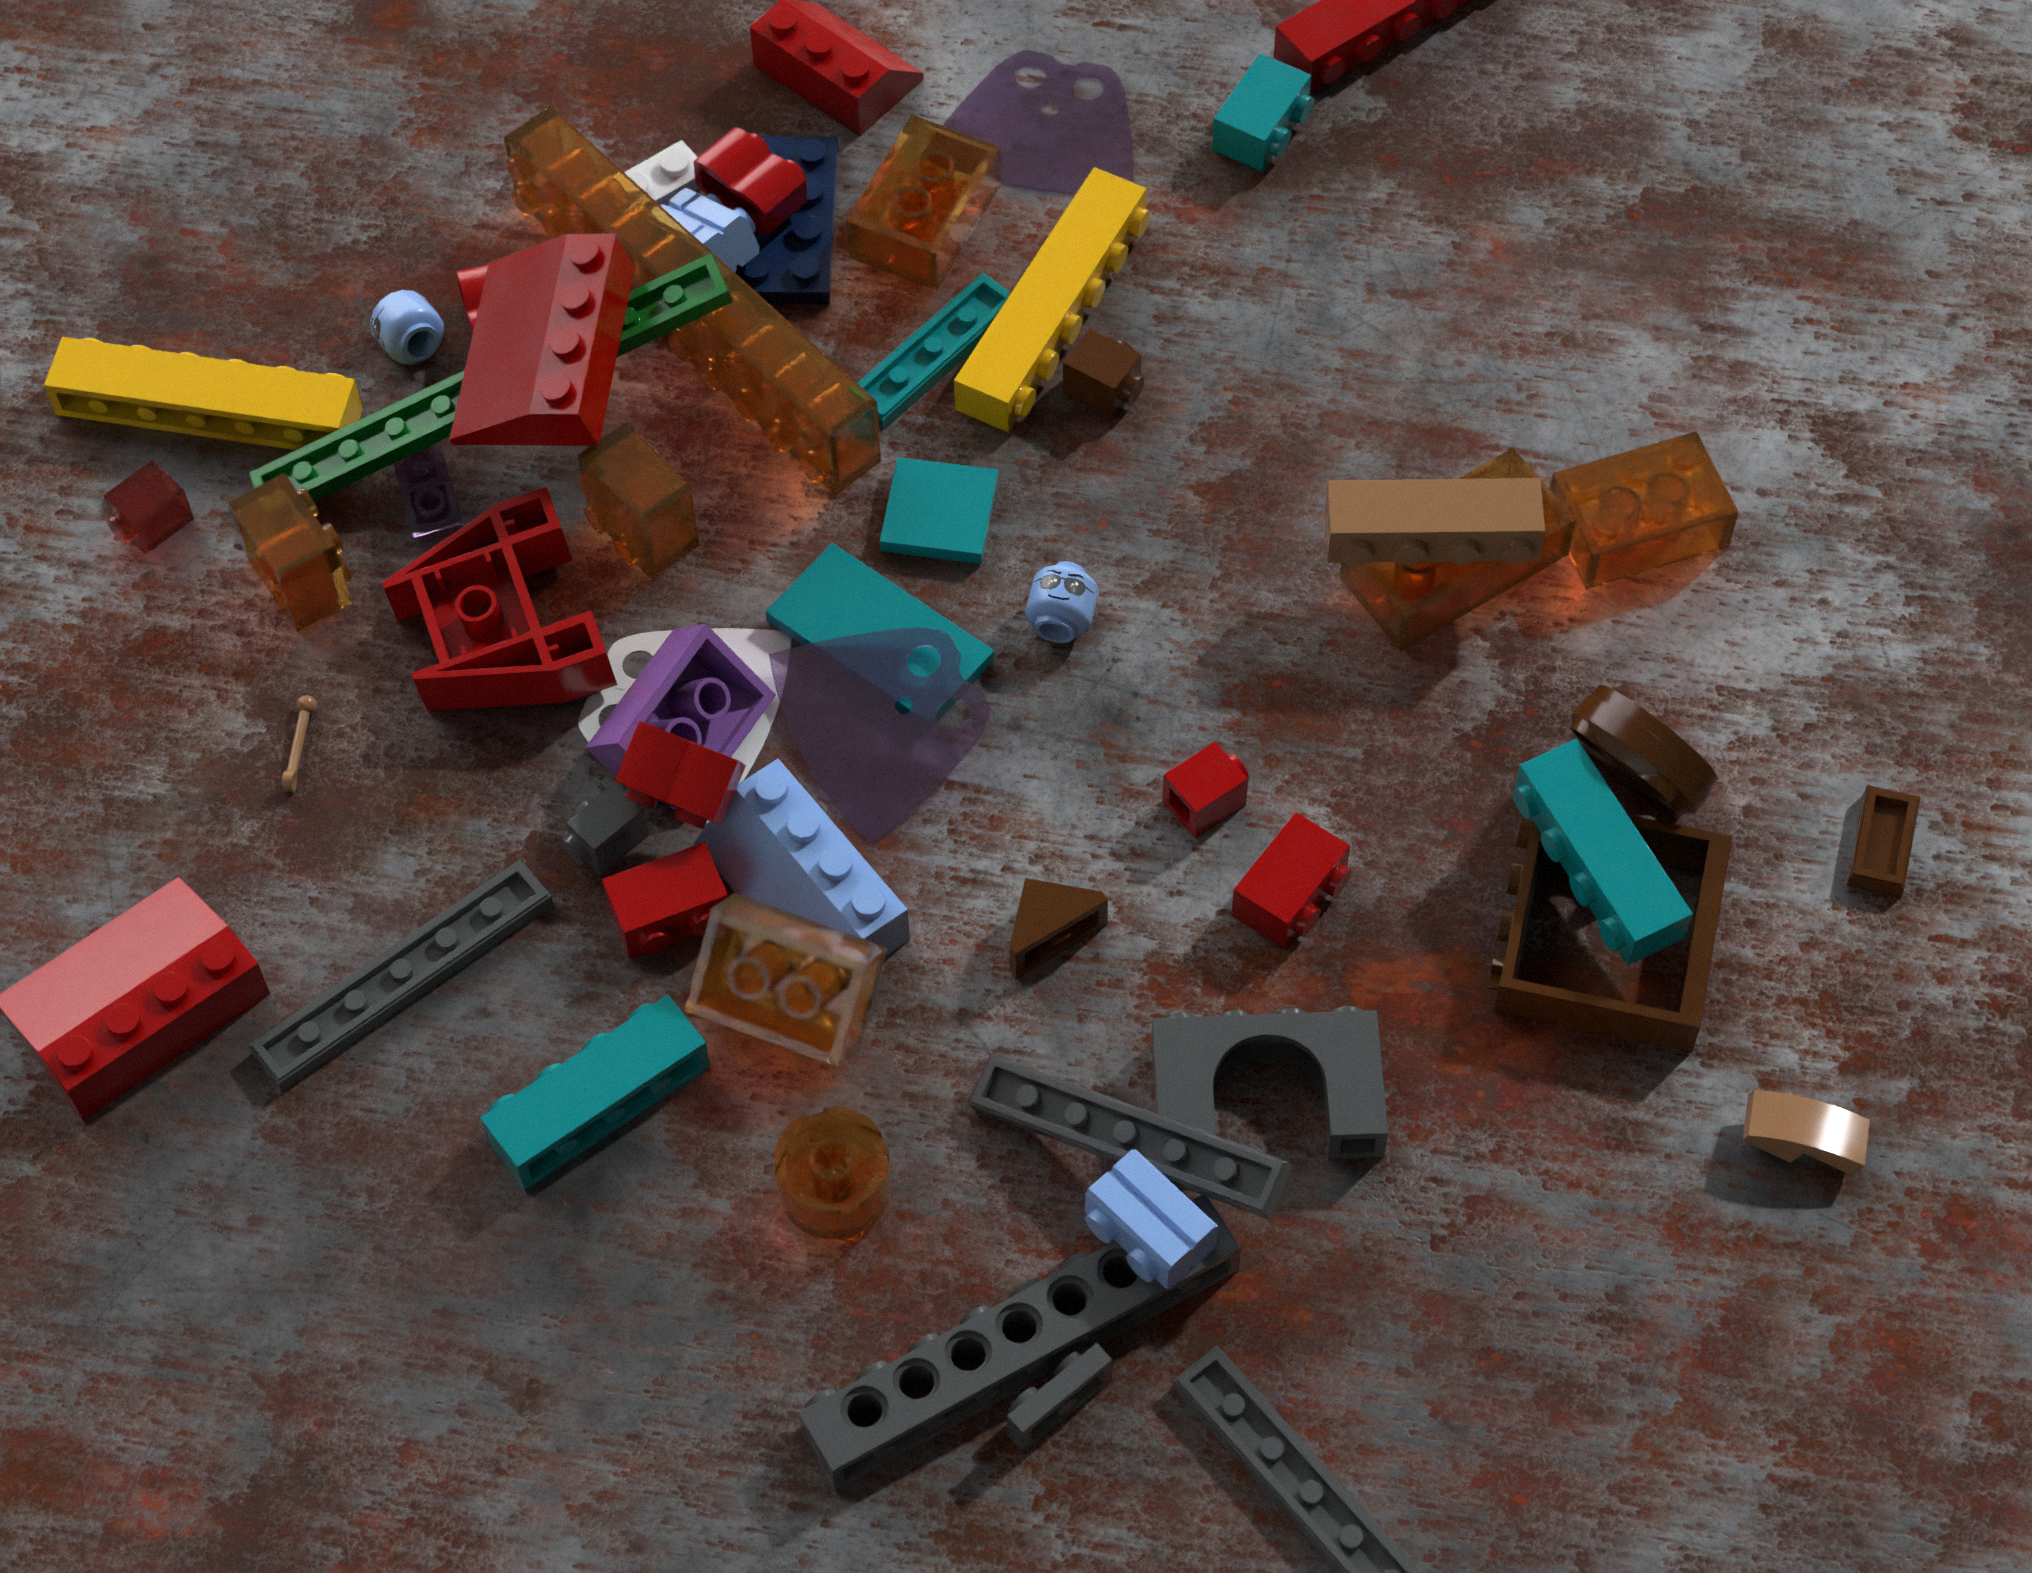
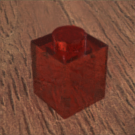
M153 460L103 495L111 515L106 519L111 531L124 544L131 540L145 555L194 520L184 489Z

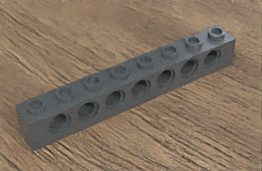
M1199 1195L1191 1201L1218 1225L1217 1245L1213 1251L1195 1267L1193 1266L1189 1273L1171 1289H1165L1155 1278L1151 1282L1141 1279L1126 1260L1128 1253L1113 1239L1109 1245L1092 1254L1088 1251L1075 1254L1061 1265L1059 1272L1042 1281L1037 1278L1025 1281L1011 1292L1009 1299L992 1308L980 1306L973 1309L959 1321V1326L940 1336L937 1333L923 1336L909 1347L907 1354L890 1363L879 1361L871 1364L859 1373L856 1378L857 1381L838 1391L826 1389L809 1399L805 1404V1409L798 1412L801 1433L833 1489L837 1491L1046 1377L1053 1373L1057 1366L1071 1353L1080 1351L1084 1354L1096 1343L1102 1346L1238 1272L1241 1247L1210 1199L1204 1195ZM1115 1274H1125L1131 1277L1134 1283L1125 1288H1116L1109 1285L1106 1279ZM1065 1301H1075L1081 1304L1084 1310L1076 1315L1069 1316L1058 1312L1056 1307ZM1015 1328H1024L1034 1334L1029 1341L1024 1343H1014L1005 1337L1010 1330ZM966 1355L976 1356L983 1361L979 1368L972 1371H963L954 1365L956 1360ZM913 1383H923L932 1388L930 1394L921 1399H912L902 1393L907 1386ZM862 1411H873L881 1416L879 1421L870 1427H859L851 1422L852 1418Z

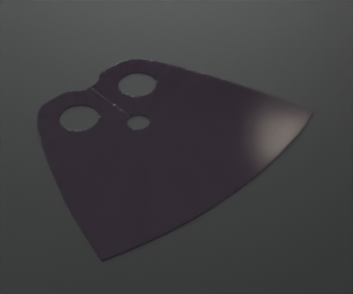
M1025 50L1017 52L995 67L954 110L924 151L939 160L969 172L1001 182L1043 191L1076 194L1093 167L1133 182V145L1127 101L1122 83L1116 72L1110 67L1089 62L1065 66V64L1056 61L1052 55ZM1037 65L1045 71L1046 79L1038 87L1027 88L1017 82L1015 78L1016 72L1022 66ZM1091 76L1098 78L1103 83L1104 91L1095 99H1082L1075 94L1073 85L1078 79ZM1047 102H1054L1059 106V110L1053 115H1048L1042 111V106Z
M901 628L815 642L769 654L779 701L791 734L805 762L833 804L871 845L908 815L940 784L973 748L990 720L991 710L980 688L966 682L959 672L961 655L947 633L938 629ZM921 646H930L936 649L941 658L938 670L926 677L913 674L907 665L910 653ZM908 697L913 701V708L909 713L901 714L895 710L894 705L899 698ZM952 698L966 702L970 708L968 722L955 730L941 726L936 716L939 706L944 701Z

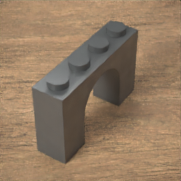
M1344 1006L1336 1008L1331 1012L1306 1013L1301 1009L1288 1008L1280 1010L1275 1014L1250 1015L1245 1011L1233 1010L1224 1012L1219 1016L1194 1017L1189 1013L1177 1012L1168 1014L1164 1018H1152L1151 1052L1156 1114L1216 1135L1214 1092L1223 1077L1235 1067L1249 1061L1261 1059L1278 1060L1291 1064L1303 1071L1318 1088L1324 1109L1328 1159L1384 1157L1388 1138V1125L1377 1010L1362 1011L1358 1007Z

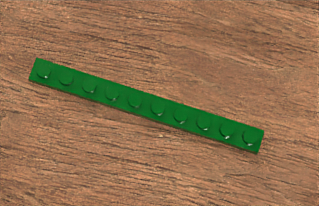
M712 253L630 291L617 357L734 302ZM465 370L249 472L262 512L272 522L450 437Z

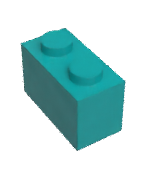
M1260 53L1214 117L1212 150L1264 172L1274 156L1280 158L1284 154L1290 142L1292 130L1297 123L1303 125L1312 111L1314 98L1310 96L1311 75Z

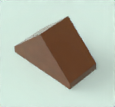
M1025 878L1009 945L1010 972L1018 979L1106 927L1108 924V899L1103 892Z

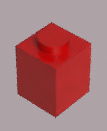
M1214 741L1164 774L1162 802L1196 839L1246 806L1249 774L1237 756L1234 754L1227 755Z

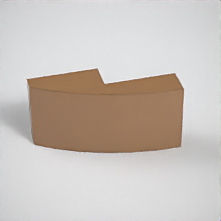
M1753 1090L1748 1094L1742 1141L1790 1163L1804 1153L1853 1176L1865 1166L1870 1119L1810 1098L1774 1091Z

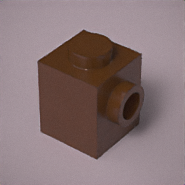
M1089 328L1063 362V393L1115 418L1126 403L1133 404L1142 391L1144 385V377L1141 376L1142 354L1135 351L1124 341L1113 340Z

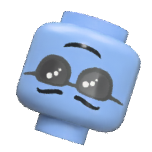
M400 290L390 293L380 300L374 308L370 319L373 336L388 356L400 364L413 365L427 360L441 346L445 334L444 323L425 297L415 291Z
M1063 561L1039 570L1034 576L1025 608V615L1028 622L1034 627L1035 633L1051 642L1067 643L1088 632L1099 596L1097 583L1086 573L1083 567L1073 562Z

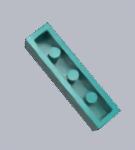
M1578 739L1569 741L1520 764L1513 789V799L1516 807L1524 818H1532L1541 832L1542 845L1549 858L1553 862L1560 861L1570 877V888L1576 900L1583 907L1589 906L1598 920L1599 933L1605 945L1611 951L1617 950L1626 965L1629 966L1685 939L1693 913Z
M668 994L655 1003H645L635 1009L628 1020L609 1033L597 1034L589 1039L579 1053L564 1063H555L543 1069L532 1084L515 1095L507 1094L497 1099L489 1107L487 1113L480 1117L487 1142L525 1191L710 1068L706 1041Z

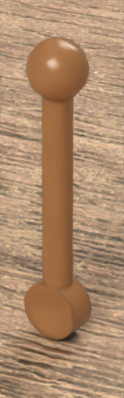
M309 695L301 696L296 702L299 717L287 770L282 775L281 785L283 792L295 793L297 788V771L309 716L317 709L316 700Z

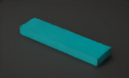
M981 273L846 392L847 403L882 430H885L973 352L1011 292L985 273Z

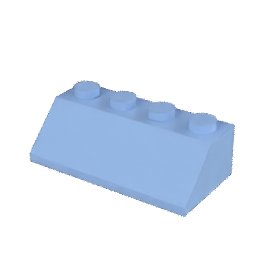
M779 758L739 783L722 825L709 821L694 842V845L702 842L706 843L721 880L821 1000L910 941L908 909Z

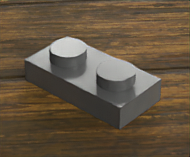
M1098 1343L1093 1345L1084 1354L1080 1351H1075L1068 1355L1055 1369V1377L1039 1390L1035 1387L1025 1390L1013 1401L1009 1408L1010 1413L1007 1415L1008 1437L1022 1453L1026 1452L1112 1381V1359Z

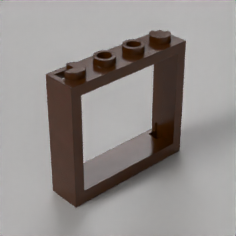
M1628 815L1660 864L1700 872L1677 1010L1672 1012L1518 980L1544 848L1541 842V832L1534 821L1522 817L1516 847L1526 849L1524 863L1512 862L1506 894L1517 896L1514 910L1503 908L1497 941L1507 943L1505 958L1493 957L1487 989L1498 991L1494 1011L1692 1052L1701 1026L1733 836Z

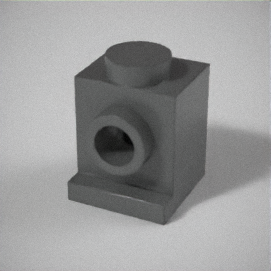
M609 776L600 782L602 793L594 800L584 801L574 810L570 819L566 822L568 834L560 840L562 847L573 861L579 865L586 862L599 875H602L649 836L644 809L638 803L625 798L626 792Z

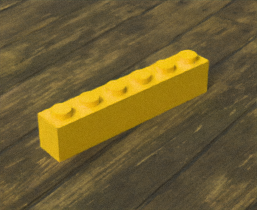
M1093 167L954 379L956 411L1008 433L1019 416L1024 418L1028 415L1035 401L1036 389L1042 380L1049 381L1055 373L1059 362V354L1065 344L1072 345L1077 339L1082 327L1083 316L1089 307L1095 309L1100 303L1105 291V282L1112 272L1117 274L1123 267L1131 241L1134 237L1141 238L1145 233L1151 215L1150 211L1146 210L1147 188Z
M62 337L44 383L55 415L292 450L300 449L358 421L363 410L355 379L346 378L340 374H318L297 371L288 366L270 367L249 364L239 359L221 360L200 357L191 352L173 353L152 350L142 345L124 346L103 343L94 338L76 339Z

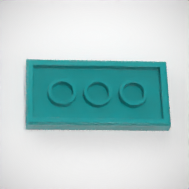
M831 543L765 611L768 623L927 731L942 718L995 660V653L992 648L834 543Z

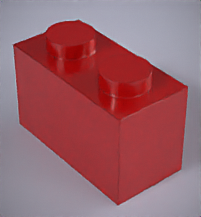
M1295 812L1233 889L1231 915L1286 950L1297 934L1305 937L1311 931L1321 913L1319 906L1327 896L1337 897L1346 886L1352 872L1351 869L1347 868L1350 845Z
M705 842L602 879L608 908L629 959L640 954L652 955L659 953L669 947L671 943L692 935L704 936L711 934L723 924L732 921L728 894Z

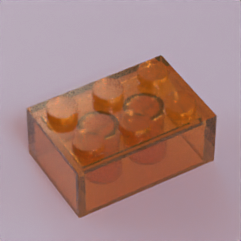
M911 115L846 220L849 258L938 291L1001 186V147Z
M1697 431L1555 472L1552 474L1546 510L1586 590L1730 547L1739 514Z
M733 893L711 908L684 1011L839 1067L860 1049L887 948Z

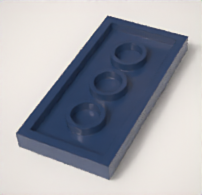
M760 136L768 145L770 153L778 155L785 160H792L802 168L807 180V202L768 236L757 232L753 233L760 247L759 254L744 266L737 265L736 272L731 275L730 294L734 301L732 304H831L839 151L838 137Z

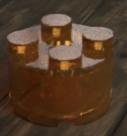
M832 1106L825 1107L823 1112L806 1118L805 1114L796 1118L782 1132L775 1148L774 1160L779 1199L784 1214L799 1229L815 1237L839 1239L845 1242L860 1238L883 1215L889 1204L892 1192L889 1151L875 1122L863 1113L851 1108Z

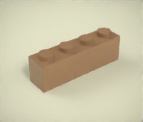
M1541 479L1328 480L1325 501L1327 563H1345L1351 566H1359L1375 562H1397L1402 565H1414L1420 562H1451L1464 565L1474 561H1504L1509 564L1540 561L1545 535Z

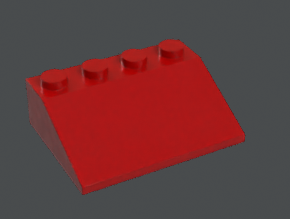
M566 234L489 262L449 439L453 445L599 446L635 271L633 262L616 234Z
M178 876L0 994V1012L81 1119L84 1120L268 996L270 991L258 962L230 927Z

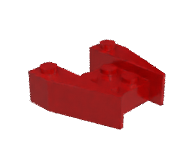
M547 487L497 503L381 582L397 621L423 613L439 663L411 674L427 711L566 703L618 685L592 611L542 628L536 615L524 577L573 561Z

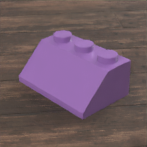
M706 623L673 629L585 748L616 777L639 721H643L732 757L776 694ZM658 800V802H660V803H662V804H664V805H666V806H668V807H670V808H672V809H674V810L677 809V807H675V806H672V805H670V804H667V803H665V802H662V801Z

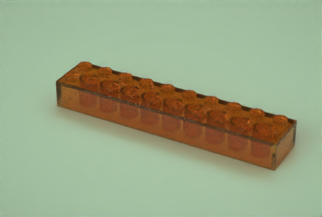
M551 106L504 137L508 156L505 165L512 176L514 191L511 195L518 209L527 217L533 215L543 225L545 232L551 240L566 234H616L635 266L630 291L712 253ZM712 253L734 302L663 335V337L668 340L671 349L683 362L690 361L701 371L704 380L711 389L716 392L722 390L733 400L737 411L746 421L750 423L755 421L766 431L769 440L778 451L782 453L788 451L800 463L803 472L813 483L819 484L821 482L834 495H837L881 462L877 401Z

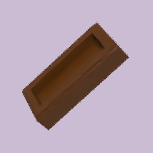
M1866 785L1847 886L1901 898L1905 888L1920 796Z

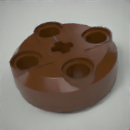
M1598 685L1590 695L1585 696L1571 714L1572 726L1570 730L1573 737L1578 739L1591 761L1635 791L1651 806L1672 821L1677 822L1682 815L1696 813L1712 793L1711 789L1719 780L1716 772L1704 758L1670 727L1629 698L1609 687Z

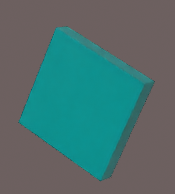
M897 457L880 537V551L982 564L997 490L998 469Z

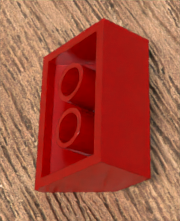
M780 0L750 26L753 65L860 137L924 80L923 72L817 3Z

